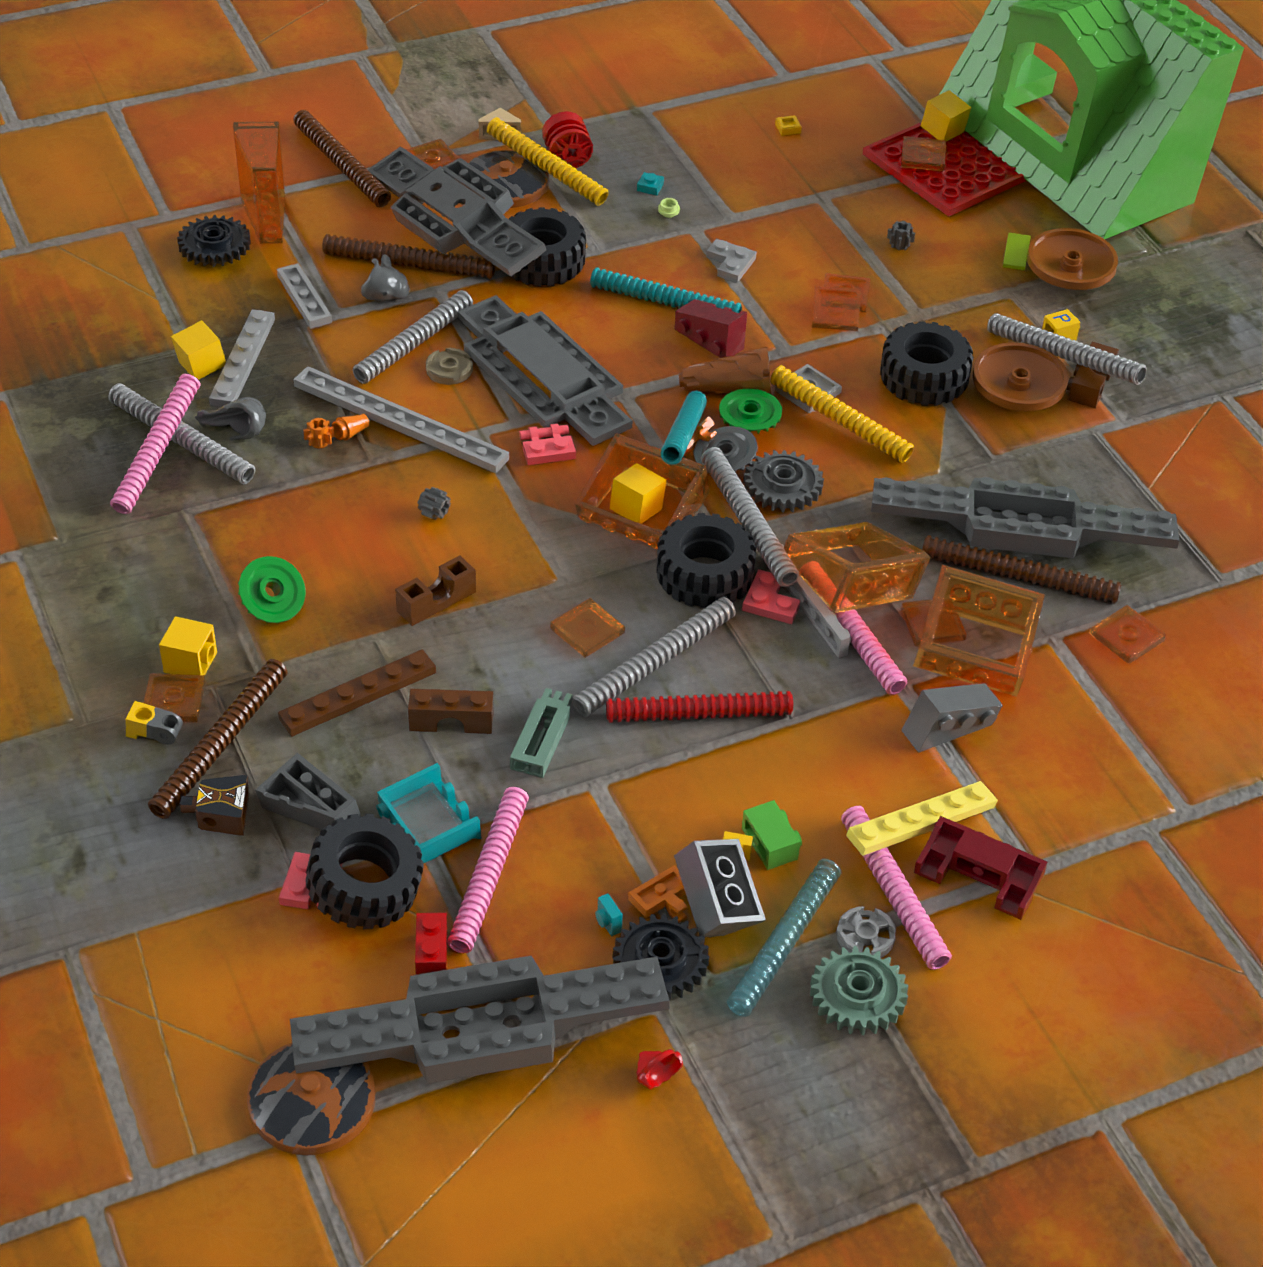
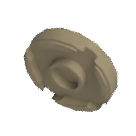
M445 348V351L439 352L437 350L428 356L426 372L430 379L437 383L446 385L458 384L471 376L473 362L468 353L460 349Z

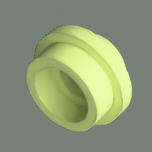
M665 198L659 204L658 212L664 217L672 218L679 214L680 206L677 200Z

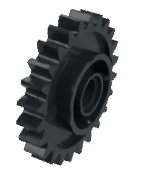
M213 215L211 219L204 216V220L196 218V223L188 222L189 227L183 226V231H179V237H177L179 252H182V257H187L188 262L194 260L195 265L203 263V267L208 264L215 267L217 263L224 266L225 262L232 264V259L240 260V255H246V250H250L249 245H251L249 229H246V225H241L240 220L234 222L233 217L225 219V215L221 218Z
M651 914L650 921L639 917V925L629 922V930L621 929L620 938L615 939L612 958L613 964L657 957L669 1001H671L672 994L683 998V990L692 993L694 984L701 985L702 977L706 976L707 967L709 966V947L704 945L705 937L698 936L697 927L688 929L689 921L679 924L678 916L669 921L666 914H663L660 920L656 919L654 914Z

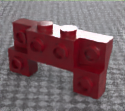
M940 816L916 861L914 873L938 884H941L949 869L1000 890L996 898L995 909L1022 920L1033 899L1034 892L1046 871L1048 862L1017 849L1008 843H1003L982 832L975 831Z

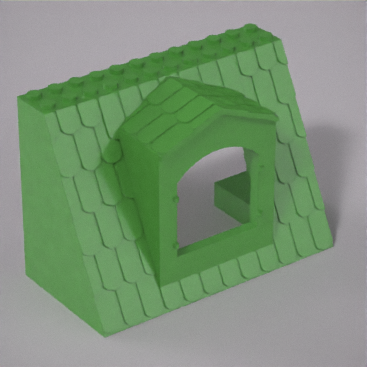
M991 0L984 12V16L970 37L968 45L940 92L942 94L950 90L972 107L965 131L982 145L988 147L990 151L992 150V153L997 157H1002L1001 160L1003 162L1006 161L1009 166L1016 167L1015 171L1018 174L1022 173L1024 179L1091 233L1103 239L1110 238L1193 204L1244 47L1178 0ZM1036 43L1048 47L1063 60L1078 88L1076 101L1073 102L1074 109L1066 140L1063 141V144L1059 143L1015 108L1053 92L1057 72L1033 54Z

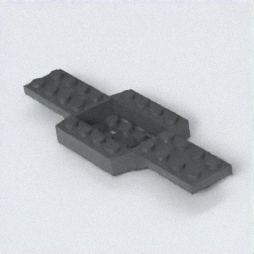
M400 146L368 169L386 189L400 198L391 206L396 220L442 254L465 244L509 276H512L546 251L543 242L503 215L514 204L509 190L461 158L443 167L439 166L433 169ZM425 202L427 205L430 206V208L435 209L443 217H446L447 219L452 221L453 226L445 220H443L438 215H436L435 213H433L431 210L423 206L422 204ZM459 203L464 204L462 207L455 208Z
M887 477L881 479L874 478L871 512L948 521L967 536L971 546L1074 558L1078 548L1098 540L1177 549L1179 544L1176 514H1171L1168 511H1146L1142 508H1121L1117 505H1096L1092 502L1081 503L1075 490L1065 486L1050 487L1040 483L1025 484L1015 480L1000 481L990 477L974 478L969 488L962 486L954 488L937 483L929 485L912 480L904 482ZM992 510H1000L1003 512H993ZM1017 513H1025L1028 515H1017ZM1042 516H1050L1053 518H1042Z
M532 955L410 976L407 997L404 1000L290 1019L294 1066L297 1074L392 1057L417 1064L427 1084L553 1062L555 1040L575 1026L670 1009V1003L657 957L545 976ZM519 998L516 1002L504 1004L496 1002L501 1000ZM489 1003L486 1007L470 1009L466 1007ZM459 1008L455 1012L451 1013H435L437 1011ZM429 1013V1014H427L425 1017H423V1016L420 1015V1014ZM510 1019H517L521 1022L518 1027L507 1028L504 1025ZM448 1030L460 1032L459 1036L446 1039L442 1036Z

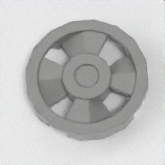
M858 906L845 912L840 917L836 930L837 941L841 948L844 947L851 953L853 947L857 946L859 952H862L863 946L873 945V950L870 954L874 955L880 951V958L892 950L896 939L895 924L890 916L876 908L874 912L864 910V906ZM862 917H869V920H862ZM886 927L889 939L878 937L879 929Z

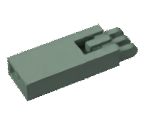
M546 688L541 699L537 698L510 756L511 770L541 778L544 777L570 719V705L573 694L567 693L564 700H561L562 692L556 691L554 697L551 698L552 689ZM546 717L547 720L544 721L543 730H537L542 718Z

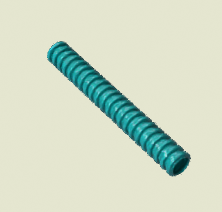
M598 267L592 271L590 284L593 288L597 286L598 289L604 288L605 291L611 290L613 293L617 291L618 294L624 293L625 296L631 295L633 298L637 296L638 299L644 298L645 301L651 300L653 303L658 301V304L664 303L665 306L671 305L673 308L678 306L679 309L696 299L715 304L717 308L729 307L733 312L737 313L742 311V306L739 302L735 304L734 301L728 302L727 299L721 301L719 297L714 299L713 296L707 297L706 294L701 296L698 292L694 294L693 291L687 292L686 289L681 291L678 287L674 289L673 286L667 287L666 284L661 286L658 282L654 284L653 281L647 282L646 279L640 280L638 277L633 279V276L627 277L626 274L620 276L618 272L613 274V271L607 272L605 269L600 271Z
M692 391L687 395L660 452L661 458L665 463L674 465L682 460L707 404V399L703 393Z

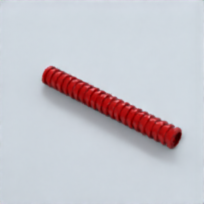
M778 691L777 694H774V692H769V694L761 692L760 695L752 692V695L744 693L742 696H740V693H735V696L727 693L726 696L718 694V697H715L714 694H710L709 697L702 694L701 697L693 695L692 698H689L688 695H684V698L676 695V698L667 696V699H664L663 696L655 699L652 696L650 699L642 697L641 700L633 697V700H629V698L624 700L616 698V701L608 698L606 701V717L609 723H612L613 720L621 722L622 719H625L626 722H630V719H634L635 722H638L639 719L647 721V718H651V721H655L656 718L663 721L664 718L672 720L673 717H676L677 720L685 717L687 720L690 717L698 719V716L706 719L707 716L715 718L718 715L719 718H723L724 715L732 718V715L741 717V714H744L745 717H749V714H753L754 717H757L758 714L766 716V713H769L770 716H774L775 713L782 716L783 713L791 715L793 712V695L790 691H786L785 694H782V691Z

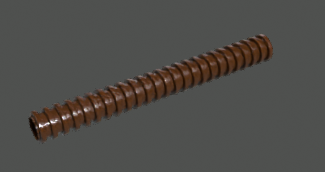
M300 110L295 114L294 124L377 207H384L390 202V191L339 143L307 110Z
M326 234L322 243L324 254L330 252L331 255H344V257H349L350 255L351 258L371 259V261L374 258L378 262H382L381 258L385 254L394 265L396 263L401 266L405 264L407 267L412 265L414 268L419 266L421 269L426 267L427 270L432 268L434 271L439 269L441 272L446 270L448 273L453 271L454 274L460 272L461 275L467 273L468 276L474 274L475 277L480 275L481 278L487 276L488 279H492L496 268L490 261L485 258L482 260L478 256L476 258L471 255L467 257L464 254L460 256L458 253L453 255L451 252L449 254H442L438 250L435 252L431 249L426 251L424 248L419 250L418 247L412 249L411 246L407 248L404 245L399 247L397 244L392 246L391 243L385 245L384 242L380 244L377 241L372 243L370 240L365 242L364 239L358 241L357 238L351 240L350 237L345 239L343 236H340L338 238L337 235L331 237L330 234Z
M928 535L924 540L922 557L928 555L930 559L936 557L938 561L944 559L946 563L952 561L954 565L960 563L962 567L968 565L970 569L976 567L978 571L984 569L986 573L992 571L994 575L1000 573L1002 577L1009 575L1008 578L1010 579L1016 577V580L1024 579L1026 583L1029 580L1034 585L1037 582L1042 587L1045 584L1050 589L1053 586L1058 591L1061 588L1066 593L1069 590L1074 595L1077 592L1080 593V596L1085 594L1088 595V598L1093 596L1096 597V600L1101 598L1104 599V602L1112 601V604L1118 601L1121 582L1115 584L1112 583L1113 580L1107 582L1104 581L1105 578L1099 580L1096 579L1097 576L1091 578L1088 577L1089 574L1083 576L1080 575L1081 572L1073 573V570L1066 572L1065 568L1058 570L1057 566L1050 568L1049 564L1042 566L1041 562L1034 564L1032 560L1026 562L1024 558L1018 560L1016 556L1010 558L1008 554L1002 556L1000 552L994 554V551L986 552L984 548L981 551L976 546L973 549L968 544L965 547L962 546V543L955 544V541L949 543L947 539H943V541L939 540V537L933 539L931 535Z
M269 659L261 670L257 672L256 676L253 677L252 681L248 683L247 687L243 689L242 693L238 695L223 715L219 717L218 721L214 723L213 727L209 729L208 733L204 735L203 739L199 741L198 745L194 747L179 767L175 769L169 779L164 782L163 786L159 788L158 792L148 802V807L155 816L161 819L170 817L171 813L180 805L181 797L190 793L191 788L195 787L196 782L200 781L201 776L205 775L206 771L210 769L211 765L215 763L216 759L220 757L221 753L225 751L226 747L230 745L231 741L235 739L236 735L245 727L250 718L254 716L255 712L264 704L269 695L273 693L287 676L288 671L283 663L276 659Z

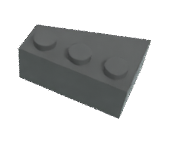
M985 683L922 690L902 728V732L919 753L991 726L997 719V715L1003 705Z

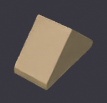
M498 108L479 119L480 140H497L487 133V126L495 117L500 118V120L521 133V119L502 108Z

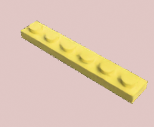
M979 781L852 826L848 829L846 836L861 855L864 856L932 831L940 816L957 822L995 808L998 800Z

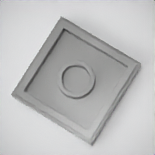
M809 364L794 372L797 374V377L801 376L803 380H808L809 384L813 383L815 388L819 387L821 391H826L827 395L831 394L833 397H836L842 392L841 385ZM775 385L776 392L806 412L811 413L814 411L812 407L802 403L800 399H795L794 396L789 395L788 392H784Z

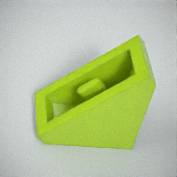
M1008 233L1003 267L1025 270L1031 236Z

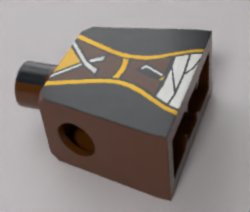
M247 775L203 779L199 785L198 796L181 797V813H196L198 828L201 830L244 836L250 794Z

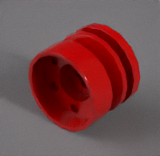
M565 111L552 115L545 122L542 128V138L548 151L575 168L583 166L590 159L593 153V143L582 117L576 113Z

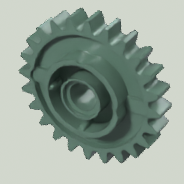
M854 946L851 953L842 947L841 955L831 951L830 960L823 957L821 966H815L814 975L811 977L810 996H813L812 1005L819 1006V1016L827 1014V1024L836 1021L837 1030L847 1026L849 1034H852L854 1029H859L861 1035L865 1034L867 1028L874 1034H877L878 1026L887 1030L889 1021L896 1024L898 1015H903L904 1007L907 1004L908 985L904 984L905 974H898L900 966H890L891 957L881 959L880 951L871 955L869 947H866L864 952H859L857 946Z

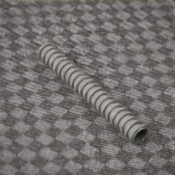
M460 290L438 307L434 308L433 311H430L423 318L384 344V346L353 367L355 378L362 384H366L385 369L400 360V358L458 318V311L473 305L471 296L466 291Z

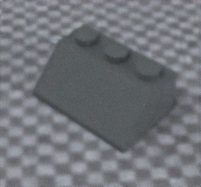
M739 839L693 841L674 855L699 936H724L766 920Z

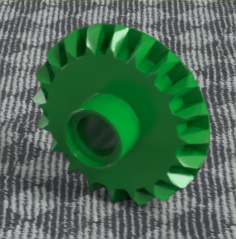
M758 389L735 390L727 394L719 405L720 418L723 419L724 424L744 428L749 432L755 431L757 434L761 430L768 432L769 428H775L776 423H780L782 416L780 402L773 395Z
M274 556L260 557L250 562L241 573L238 582V595L241 597V604L247 608L248 613L256 617V620L266 621V624H278L290 620L301 610L306 595L305 584L299 571L288 561ZM265 587L272 589L274 597L267 594Z

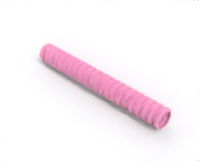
M190 374L180 375L176 386L160 411V415H158L147 438L144 440V444L141 445L137 456L134 458V462L131 463L127 474L124 476V480L121 481L117 492L114 494V498L110 501L111 506L117 512L122 514H130L132 512V508L139 499L142 489L145 488L149 477L152 475V471L155 470L159 459L162 457V453H164L175 430L178 428V424L194 399V395H196L197 390L200 388V382L196 377Z
M811 561L806 564L801 572L805 577L809 578L815 591L822 595L825 604L830 611L836 614L842 627L849 631L853 647L865 661V664L868 665L874 676L877 677L882 687L890 695L901 692L907 685V678L903 676V673L895 665L890 655L882 647L881 643L878 642L869 627L866 626L861 616L858 615L819 561Z
M509 787L504 791V796L494 817L486 843L478 859V864L469 882L470 885L467 887L464 900L461 903L456 921L447 940L449 947L456 952L469 953L473 950L476 937L479 934V929L482 926L487 908L495 891V886L506 862L508 851L511 848L513 838L516 835V830L519 827L521 817L529 800L527 793L520 788Z
M853 806L842 814L841 821L848 831L852 826L869 821V817L863 807ZM886 847L864 855L866 863L869 864L868 866L874 877L880 884L886 897L889 898L890 904L893 905V909L897 912L910 938L914 940L913 942L918 947V951L922 954V958L926 961L928 968L939 969L945 966L950 961L952 955L947 950L946 944L943 943L941 936H939L937 929L934 928L933 923L930 921L924 908H922L912 888L909 887L908 881L905 880V876L901 873L888 848Z

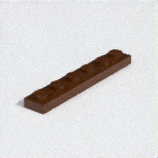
M421 649L278 712L279 720L291 737L435 674L436 665L425 651Z

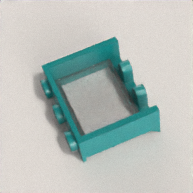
M438 763L377 792L379 804L376 805L379 816L390 819V823L394 825L398 823L405 829V834L410 833L416 840L415 846L418 845L421 850V859L424 863L472 839H482L480 819L477 816L470 819L469 808L466 802H457L452 783L444 784L442 782Z

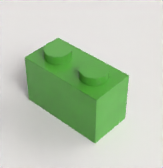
M775 800L743 811L742 830L745 835L753 836L752 846L767 870L798 860L800 846H802L800 834L797 830L792 829L786 812L783 809L780 810Z

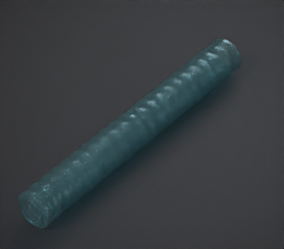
M820 859L817 866H815L813 872H811L789 905L788 910L785 911L784 916L781 917L779 923L762 946V949H760L758 955H756L736 989L733 990L727 999L728 1007L735 1014L743 1017L751 1014L752 1009L755 1008L757 1002L761 999V996L773 980L774 975L777 974L783 962L796 945V942L807 928L808 923H810L829 894V891L840 877L841 869L832 860Z

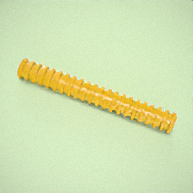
M495 117L489 122L487 133L492 135L493 138L507 145L508 148L522 155L545 172H548L549 175H553L555 179L574 189L575 192H579L581 196L589 199L596 206H600L606 201L608 197L607 188H603L601 184L582 174L581 171H577L575 167L562 161L561 158L541 147V145L536 144L535 141L521 134L520 131L506 124L500 118Z
M780 365L773 371L770 380L772 385H776L777 388L788 392L795 399H800L802 403H806L807 406L812 407L815 411L819 410L820 414L825 413V417H831L833 422L837 421V424L843 425L845 429L849 428L851 433L855 432L856 436H861L869 444L874 443V447H880L881 451H886V454L892 455L899 462L904 463L911 456L914 447L912 443L907 444V440H901L899 435L895 436L894 432H889L887 428H882L881 424L876 425V421H870L869 417H864L856 409L852 410L851 406H846L838 398H834L831 394L827 395V392L821 391L819 387L815 388L813 383L809 384V381L803 380V377H797V374L791 373L790 369L785 370L783 365Z

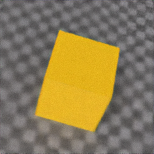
M948 90L928 100L921 127L944 143L964 133L972 107Z
M202 320L171 336L179 363L190 375L198 380L225 366L226 360L220 340Z
M636 463L613 479L609 509L633 523L641 525L662 510L666 479Z
M175 616L159 644L163 672L202 681L217 654L213 625Z

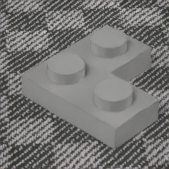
M716 239L708 248L706 258L722 263L717 271L718 277L738 283L756 260L757 252Z

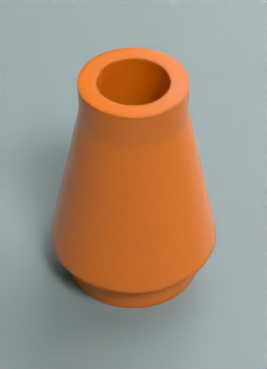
M365 414L338 417L331 427H334L335 437L338 440L343 439L346 441L361 430L369 427V419Z

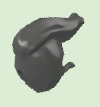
M384 254L382 256L381 266L378 260L373 258L374 268L361 287L362 296L368 300L379 302L406 297L410 290L406 276L391 266V259Z
M244 397L225 404L214 411L198 410L195 419L202 427H206V425L219 427L230 425L235 432L241 434L230 437V440L233 441L236 439H251L259 435L265 425L266 412L260 401L251 397Z

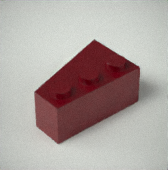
M694 299L675 311L674 329L719 358L734 356L742 351L745 346L747 312L741 311L737 313L733 312L729 307L721 309L717 308L715 304Z

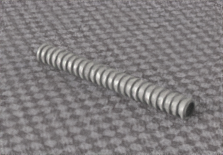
M998 313L993 314L987 324L989 333L1014 342L1038 346L1051 352L1056 357L1059 356L1062 359L1093 370L1095 369L1124 381L1126 380L1135 385L1142 383L1147 373V368L1144 364H1139L1136 361L1133 362L1119 355L1096 349L1093 346L1053 334L1032 325L1030 326L1027 323L1024 324L1021 321Z
M121 383L114 385L108 395L111 403L150 427H153L162 410L161 407L151 403V401ZM182 420L178 424V428L175 430L171 440L243 485L252 480L255 474L253 464L243 460V458L227 450Z
M717 447L707 449L701 457L703 464L741 525L745 528V531H748L753 537L758 552L778 584L783 587L794 584L799 578V571L753 502V499L723 452Z
M720 597L712 605L707 606L706 609L701 610L700 613L695 614L694 617L689 618L688 621H685L682 625H679L676 629H673L670 633H667L664 637H661L658 641H655L652 645H649L646 649L625 661L609 674H606L604 678H600L597 682L588 686L579 695H575L572 698V703L577 713L583 717H588L598 708H601L603 704H606L608 698L613 700L629 687H632L634 683H638L640 679H644L647 675L657 670L658 667L663 666L664 663L669 662L670 659L676 657L683 650H686L689 646H692L695 642H698L701 638L717 629V627L733 618L736 614L733 603L726 597Z

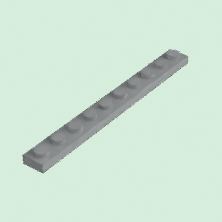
M307 366L294 378V387L359 415L365 414L368 419L491 472L497 473L509 460V452L311 367Z

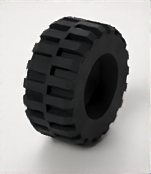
M538 207V209L534 210L530 208L526 209L525 212L520 211L514 217L511 216L509 218L510 221L543 242L546 247V251L537 259L511 276L516 281L521 280L526 285L534 284L536 287L547 285V287H551L557 283L559 285L564 284L567 280H572L576 274L578 275L585 265L586 232L582 224L573 215L569 216L567 212H559L555 208L545 209V207Z
M919 321L917 324L913 322L907 323L905 327L900 326L891 332L884 342L880 367L881 379L892 394L895 393L896 397L901 400H908V403H920L921 406H928V404L937 406L941 405L942 402L949 403L954 398L957 399L968 387L973 362V350L968 340L962 337L961 333L957 330H951L950 326H941L937 322L926 323L925 321Z
M698 513L697 516L693 517L692 515L684 516L683 520L680 521L678 519L671 524V527L668 526L659 538L656 568L657 579L668 595L672 594L674 600L678 602L683 601L685 605L690 607L696 605L700 606V609H706L707 606L712 605L720 597H726L734 603L736 598H742L752 585L756 562V544L751 534L745 531V528L740 523L735 524L731 518H721L719 514L713 513L712 516L705 515V513ZM708 557L719 560L721 562L716 564H702L695 562L691 559Z
M352 814L348 815L345 820L341 817L332 821V825H326L320 831V835L315 838L306 870V887L310 890L309 896L312 902L319 903L318 909L324 915L327 913L331 915L332 921L338 924L340 921L347 923L349 928L355 929L356 926H363V930L373 929L374 925L382 928L390 925L391 920L393 922L398 921L403 917L404 912L409 911L413 905L422 878L424 862L421 859L422 853L419 846H415L416 840L410 833L405 834V829L398 823L394 825L390 823V819L383 816L379 819L375 818L374 814H365L364 817ZM350 860L369 861L381 867L389 878L377 883L361 882L347 875L340 864Z

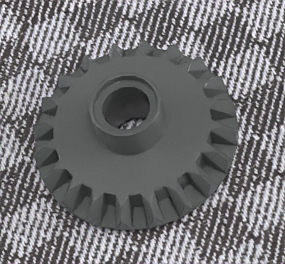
M727 426L710 431H716L717 434L710 441L700 439L694 449L695 462L700 470H704L706 474H709L703 464L701 457L707 449L712 447L720 448L736 473L737 470L744 471L745 465H752V459L756 458L758 446L756 438L748 430Z

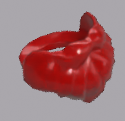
M672 1049L663 1052H640L638 1069L636 1071L637 1081L650 1090L658 1088L683 1067L680 1052H674Z

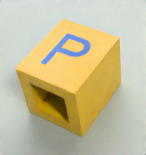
M1066 309L1045 315L1042 330L1044 329L1053 334L1076 341L1080 329V321Z

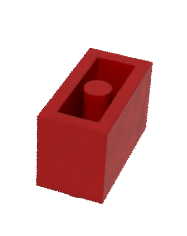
M416 913V975L447 970V913Z

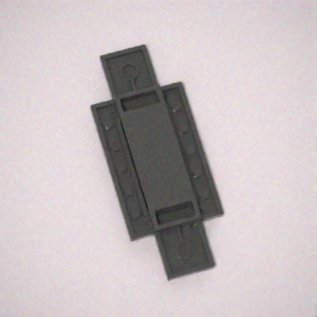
M496 295L458 311V319L478 337L464 344V352L468 353L490 377L544 428L549 427L550 424L566 420L592 446L632 428L633 420L610 400L623 393V385L542 311L531 316H527L523 312L516 314ZM507 350L551 391V399L518 369L503 352Z

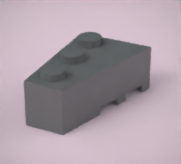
M298 753L255 789L263 809L321 830L326 825H332V821L341 817L344 820L347 819L348 815L358 814L361 817L356 799Z

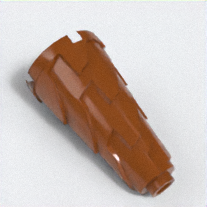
M767 347L739 352L734 356L713 359L711 362L689 366V368H684L683 373H679L680 387L685 388V391L729 394L739 389H758L772 395Z

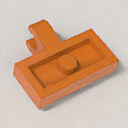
M709 416L698 423L684 455L695 449L694 443L700 439L710 441L717 434L716 431L708 432L715 424Z
M675 865L628 892V900L645 918L665 907L671 919L678 916V923L687 919L686 914L682 912L687 909V905L683 900L679 899L686 895L679 870Z

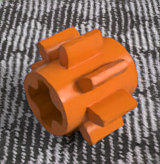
M323 418L312 419L310 422H307V429L303 430L304 440L309 441V446L318 449L332 444L331 438L335 437L334 427H330V422Z

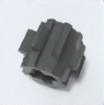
M896 221L892 225V229H888L887 238L890 239L889 244H891L892 248L906 250L910 247V242H914L915 232H913V227H911L910 223Z
M431 487V489L426 488L420 494L417 503L418 509L422 510L421 514L435 520L437 518L442 519L448 513L451 505L450 497L446 496L447 492Z

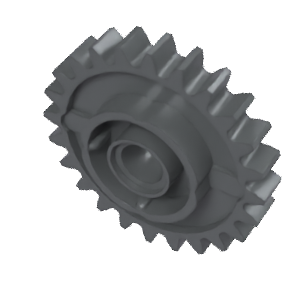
M773 450V455L764 452L763 458L756 456L755 461H752V465L745 468L743 483L750 497H754V503L762 502L763 508L770 505L771 511L780 508L781 512L784 513L785 509L789 508L791 512H794L795 507L804 510V504L811 507L812 501H818V495L822 494L823 472L818 471L819 465H812V459L804 460V454L797 457L795 451L788 455L786 450H783L782 454H778L777 451Z

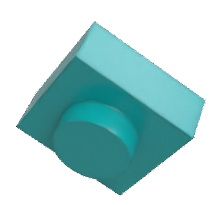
M644 172L637 183V191L657 196L664 185V177Z
M609 893L598 897V908L595 912L597 922L602 928L605 927L611 937L621 933L622 912Z

